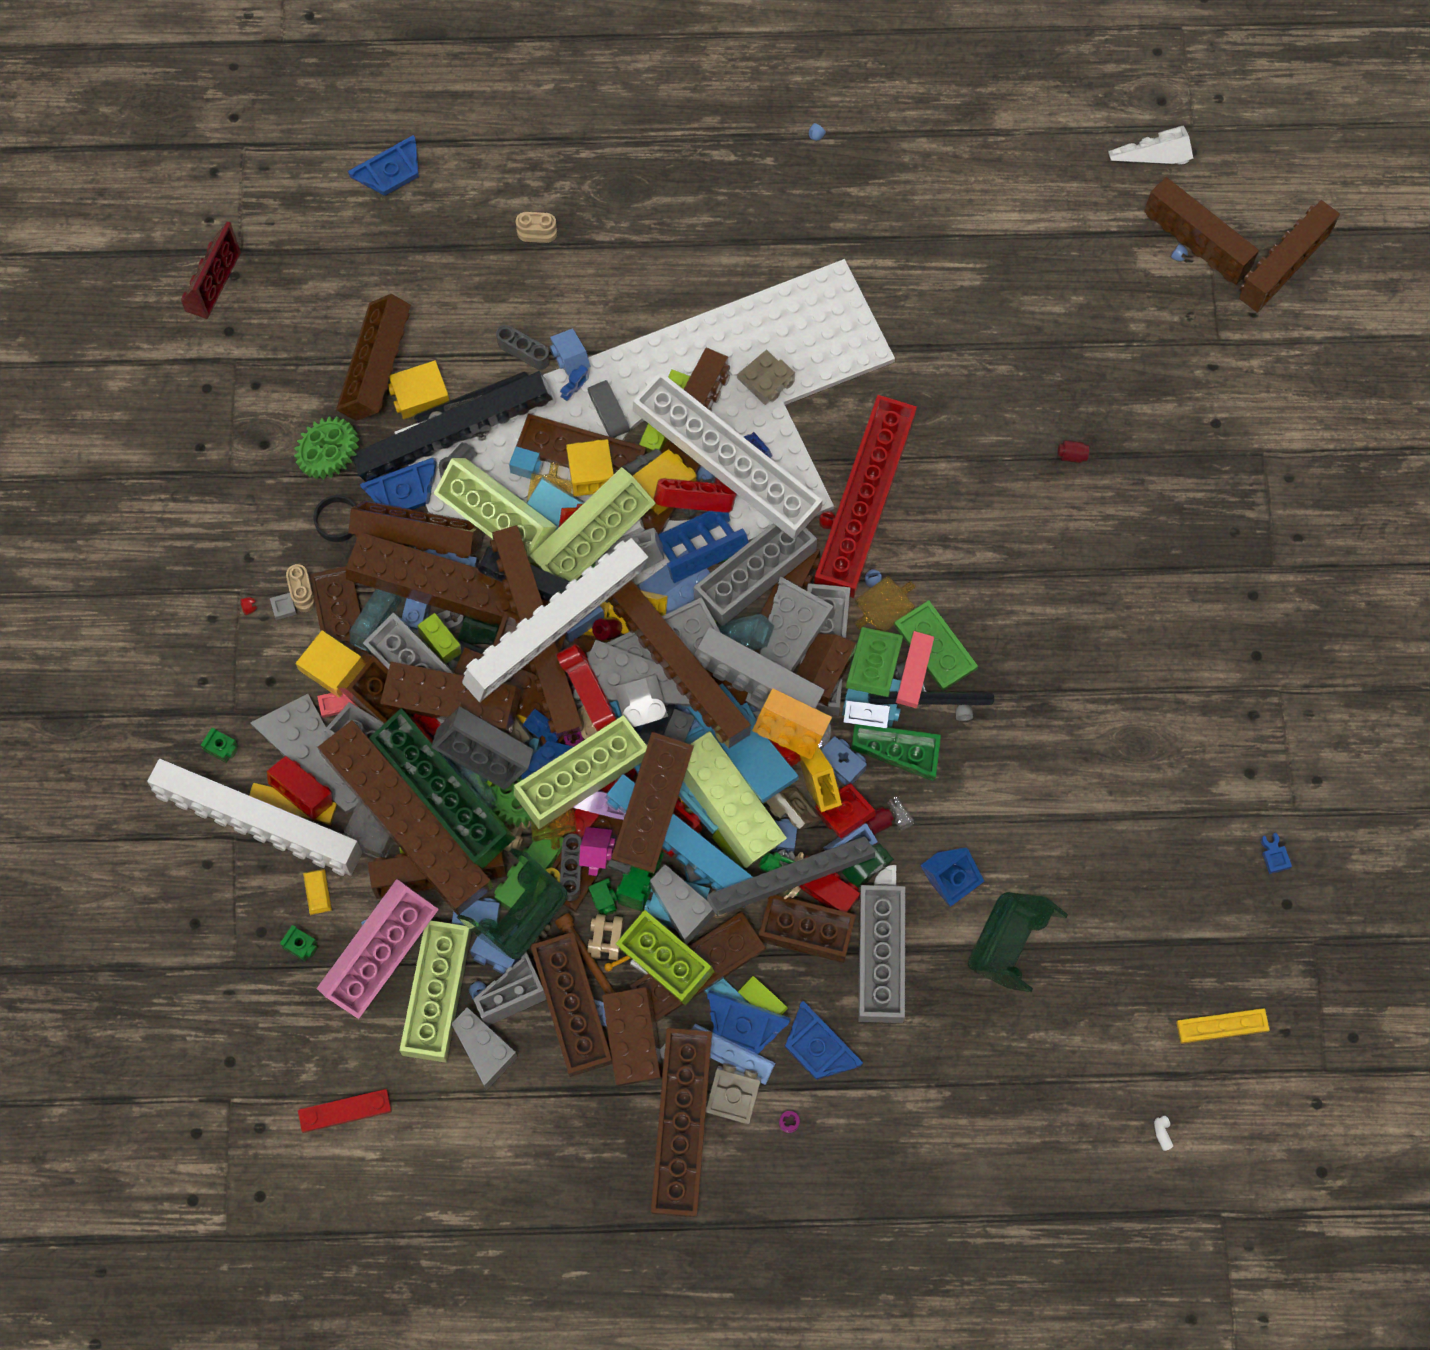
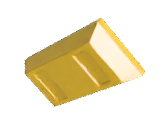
M325 869L303 873L310 915L332 911Z

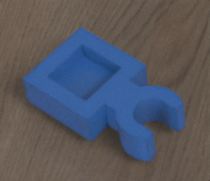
M581 365L578 369H574L571 372L569 382L560 390V393H562L561 398L568 401L573 393L577 392L589 379L588 369L585 366Z
M534 709L523 723V726L538 738L544 736L546 741L555 743L558 740L555 733L550 732L547 722L549 719Z
M1277 833L1272 835L1273 843H1269L1266 836L1261 838L1262 846L1268 850L1263 852V857L1269 874L1288 870L1292 867L1285 846L1278 847L1279 836Z

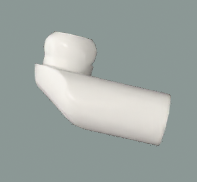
M1167 1116L1157 1117L1154 1121L1156 1137L1163 1151H1166L1173 1147L1172 1141L1165 1129L1170 1126V1121Z

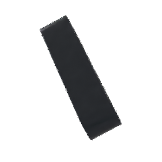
M487 548L477 569L482 574L502 582L505 576L504 572H499L496 560L499 559L497 552L493 553L492 548ZM530 565L542 600L550 602V598L557 592L562 594L567 590L565 587L570 581Z

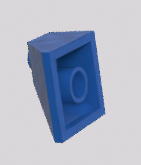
M967 848L938 852L921 864L928 881L950 907L984 882Z

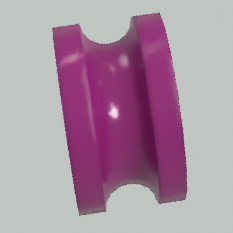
M581 731L574 733L577 738L580 737V740H576L574 744L571 743V740L568 741V738H572L573 734L564 736L565 745L575 747L584 741Z
M793 1111L784 1112L779 1120L781 1130L786 1133L795 1132L800 1123L799 1116ZM793 1117V1123L796 1122L795 1126L790 1125L786 1127V1122H783V1119Z

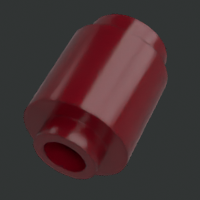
M1064 440L1058 446V456H1061V461L1082 463V461L1088 460L1089 445H1084V442Z
M615 617L597 619L593 623L592 631L599 640L616 638L622 631V623Z
M883 807L876 809V816L865 822L873 835L892 826L891 821L894 818L889 809L885 810Z

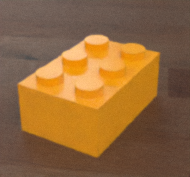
M772 688L752 731L811 760L832 717Z

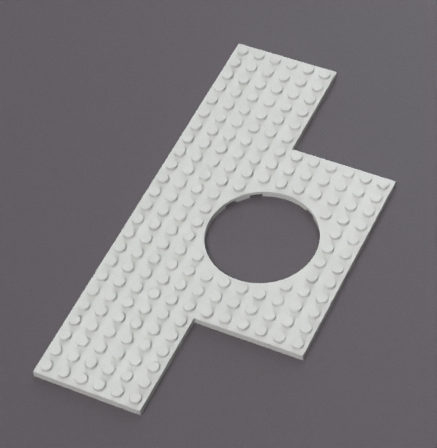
M845 259L588 357L590 367L587 368L589 379L577 392L573 393L568 401L560 397L562 394L560 390L569 382V375L566 374L564 368L546 373L543 376L546 378L553 400L549 401L545 406L535 407L528 412L532 415L608 436L587 390V387L607 380L623 411L630 430L634 429L644 419L633 411V400L660 371L668 377L671 369L691 376L705 348H710L728 356V365H730L728 372L730 375L729 381L726 386H722L718 402H714L711 407L712 413L821 498L823 502L821 510L816 515L818 516L825 511L833 510L834 505L785 405L894 363L895 357ZM767 349L778 361L780 359L783 360L795 372V382L790 388L783 389L775 401H770L764 405L737 379V374ZM528 413L510 418L506 423L494 425L488 431L478 432L467 440H460L449 448H442L435 451L433 455L419 458L413 463L416 464L432 457L437 462L429 504L425 505L428 513L464 520L467 519L433 494L441 480L439 472L440 460L448 457L462 442H466L476 452V456L470 461L525 503L529 500L542 477L573 494L569 468L540 460L543 462L542 469L539 474L536 473L534 480L510 473L509 463ZM416 423L401 430L395 431V434L402 432L408 428H411L415 425H418L420 423ZM628 432L615 438L624 441ZM737 494L733 510L728 512L731 520L728 523L734 532L743 528L747 534L748 542H750L772 525L773 522ZM588 495L576 496L584 502L589 499ZM669 520L663 532L689 520ZM720 526L709 531L715 540L727 536ZM702 535L690 539L696 549L708 545ZM683 544L671 548L677 557L687 550ZM664 552V560L643 570L632 579L636 586L670 562Z

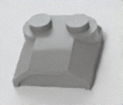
M656 674L614 686L622 716H625L632 727L668 717Z

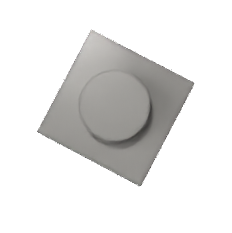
M290 593L270 598L276 620L296 615Z

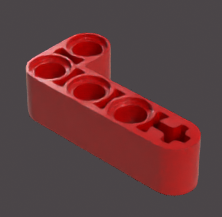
M716 477L714 483L662 478L657 482L653 500L657 505L663 507L731 512L737 494Z
M574 644L557 653L556 656L561 667L568 673L597 732L617 720L584 651L577 644Z

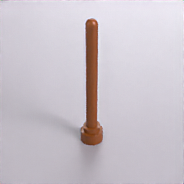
M570 913L561 916L555 921L558 929L567 934L574 933L580 955L605 994L615 993L575 931L574 919Z

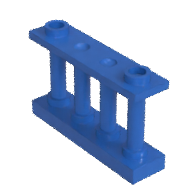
M708 511L658 534L663 544V552L670 561L667 563V567L674 583L730 558L749 543L743 528L736 532L731 528L728 523L731 521L728 512ZM720 526L727 536L715 540L709 531ZM702 535L708 545L696 549L690 539ZM683 544L689 553L677 558L671 548Z

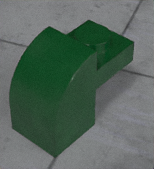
M880 843L876 846L871 845L876 852L875 858L848 867L842 872L850 883L857 888L869 882L877 871L888 866L894 860Z

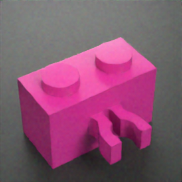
M586 827L580 845L579 866L589 867L588 875L597 876L599 868L605 869L607 861L611 860L616 840L612 838V830Z

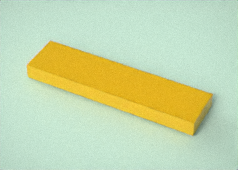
M253 783L249 795L301 818L328 825L332 824L337 808V803L332 802L331 807L315 820H312L273 787Z
M1265 1008L1178 1020L1176 1022L1181 1044L1269 1031Z

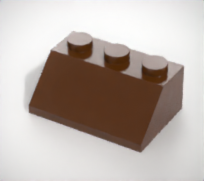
M818 633L796 673L824 689L818 703L827 707L856 649L855 642L837 634Z

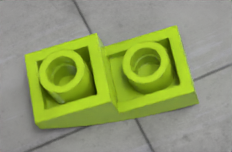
M754 976L738 991L751 1005L780 1015L788 1009Z

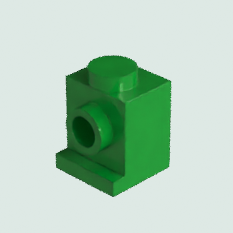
M213 727L201 744L204 752L225 763L235 756L238 749L234 739ZM223 742V745L218 747L219 743Z
M608 878L588 887L598 914L606 916L617 911L614 903L617 901V897L613 889L609 890L611 885Z
M293 925L280 942L284 950L306 962L308 957L311 958L317 950L316 940ZM299 940H303L301 946H296Z

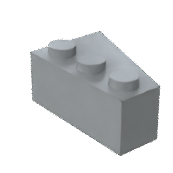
M655 528L620 537L603 554H612L618 543L621 541L627 542L632 538L648 556L642 571L664 560L663 544ZM601 555V556L595 561L596 566L599 564V563H598V560H599L603 555Z
M666 865L650 880L652 891L671 920L682 942L687 945L715 915L714 910L705 898Z
M527 952L513 967L510 966L506 973L497 981L494 980L473 999L483 1023L487 1026L546 1000L543 987Z
M466 1008L453 1021L452 1026L487 1091L518 1057L512 1048L471 1010Z

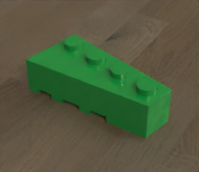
M855 724L851 749L934 782L941 735Z
M662 849L654 873L632 867L629 875L623 874L621 884L619 883L615 894L618 897V904L641 912L644 911L651 891L650 880L658 872L665 853Z

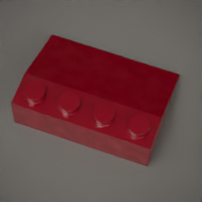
M227 221L216 234L213 241L208 244L207 253L200 260L196 275H193L190 280V287L182 295L181 302L185 312L208 319L241 254L231 222Z

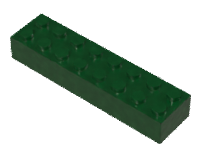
M401 708L369 737L474 864L484 868L516 839L447 756L431 748L433 740L411 714Z

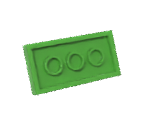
M929 600L894 622V626L903 635L909 646L914 631L934 636L927 671L942 691L978 669V665Z
M862 627L846 688L888 697L903 635Z

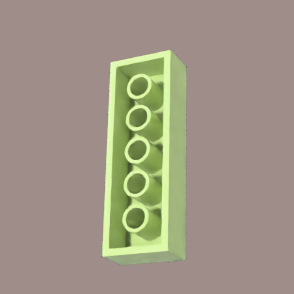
M466 458L451 459L433 493L492 539V532L517 525L529 563L535 562L530 555L557 528L556 525Z
M621 467L548 537L530 557L544 571L570 582L574 579L577 580L588 567L603 555L655 504V501L635 478Z
M623 715L515 784L514 796L538 829H540L622 776V774L642 763L647 746Z
M709 731L691 743V745H694L683 781L702 808L705 809L714 825L718 826L719 832L744 867L747 868L778 847L787 838Z
M430 921L424 929L400 1046L402 1056L447 1063L453 1032L452 1023L456 1017L472 934L469 926Z

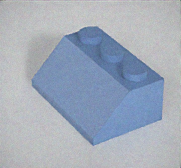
M686 550V551H684L682 554H680L677 558H680V557H682V556L688 554L689 552ZM665 565L637 587L639 590L668 596L666 614L691 602L694 599V586L708 576L710 572L706 568L674 583L670 577L668 567Z

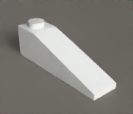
M1184 126L1158 133L1159 137L1143 138L1138 145L1131 143L1108 151L1111 161L1169 164L1188 163L1190 159H1193L1189 135Z

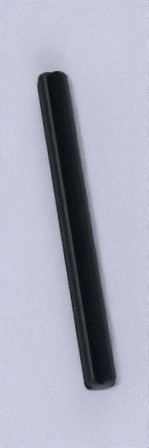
M525 371L419 412L414 415L415 422L421 423L429 420L432 412L439 411L445 413L528 376Z
M889 692L888 697L869 693L868 703L898 704L896 703L898 692ZM921 692L918 705H992L994 703V694L992 692Z

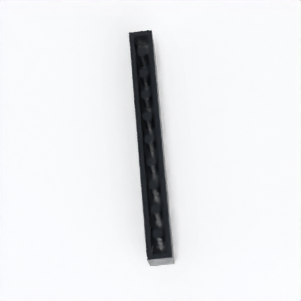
M537 371L356 451L357 455L352 456L357 473L365 482L378 478L385 473H392L403 465L413 464L419 458L431 456L435 451L449 448L454 443L460 440H467L478 432L488 431L492 426L506 423L510 418L524 415L535 407L545 406L549 401L553 400L546 378L540 371Z

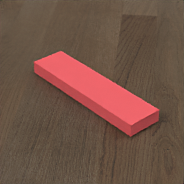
M916 631L913 632L896 703L917 708L934 636Z

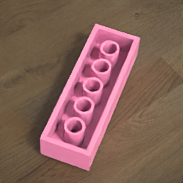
M396 879L316 989L326 998L359 1019L439 909Z

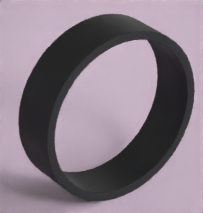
M329 496L323 499L314 510L313 520L316 530L321 537L328 541H346L355 534L348 532L341 535L327 534L318 527V516L324 507L332 503L342 502L352 507L356 506V504L345 496Z

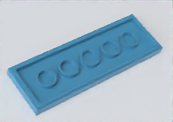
M722 683L719 687L751 724L748 737L728 748L724 743L722 744L718 741L715 731L705 725L702 715L698 711L696 712L692 707L688 706L687 709L692 716H695V720L706 733L709 731L712 733L750 788L764 803L796 782L799 776L768 738L761 737L752 731L755 722Z

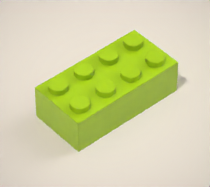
M646 910L642 912L615 943L621 951L685 1006L715 972L706 961Z

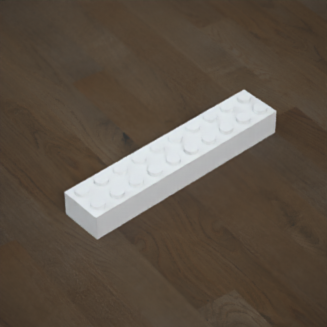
M661 371L633 400V411L791 538L795 539L821 510L823 502L821 498Z
M632 538L627 542L621 541L618 543L612 554L606 553L598 560L599 564L594 568L592 566L588 567L582 573V578L578 581L576 579L572 580L565 587L567 590L562 594L557 592L553 595L547 606L541 605L533 612L534 616L529 620L523 619L516 626L517 630L512 634L510 631L501 637V642L497 646L491 645L483 652L484 656L479 660L475 658L466 666L467 670L464 672L465 676L462 683L479 702L642 571L648 556Z
M162 759L158 760L147 781L152 788L151 791L156 794V798L164 802L170 800L183 810L188 808L194 810L195 814L202 818H207V816L214 818V822L224 827L227 824L233 826L235 831L243 835L250 833L254 835V839L262 843L269 841L273 843L275 848L281 851L286 849L293 851V855L300 859H305V857L312 859V862L317 866L323 868L325 865L333 868V872L341 876L345 874L351 876L362 855V850L357 840Z

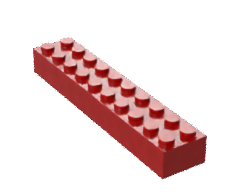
M877 395L824 548L814 584L850 587L849 597L854 598L915 419L917 406Z

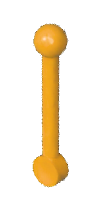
M625 956L613 963H606L604 969L609 972L613 967L631 958Z

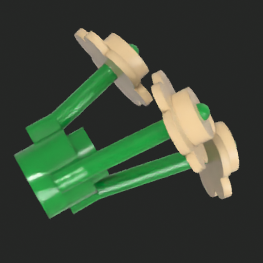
M777 852L773 855L767 853L760 860L758 866L767 873L782 867L780 861L791 864L804 859V854L800 852L793 861L781 856ZM797 886L776 895L783 896L784 899L793 898L799 894L801 888Z

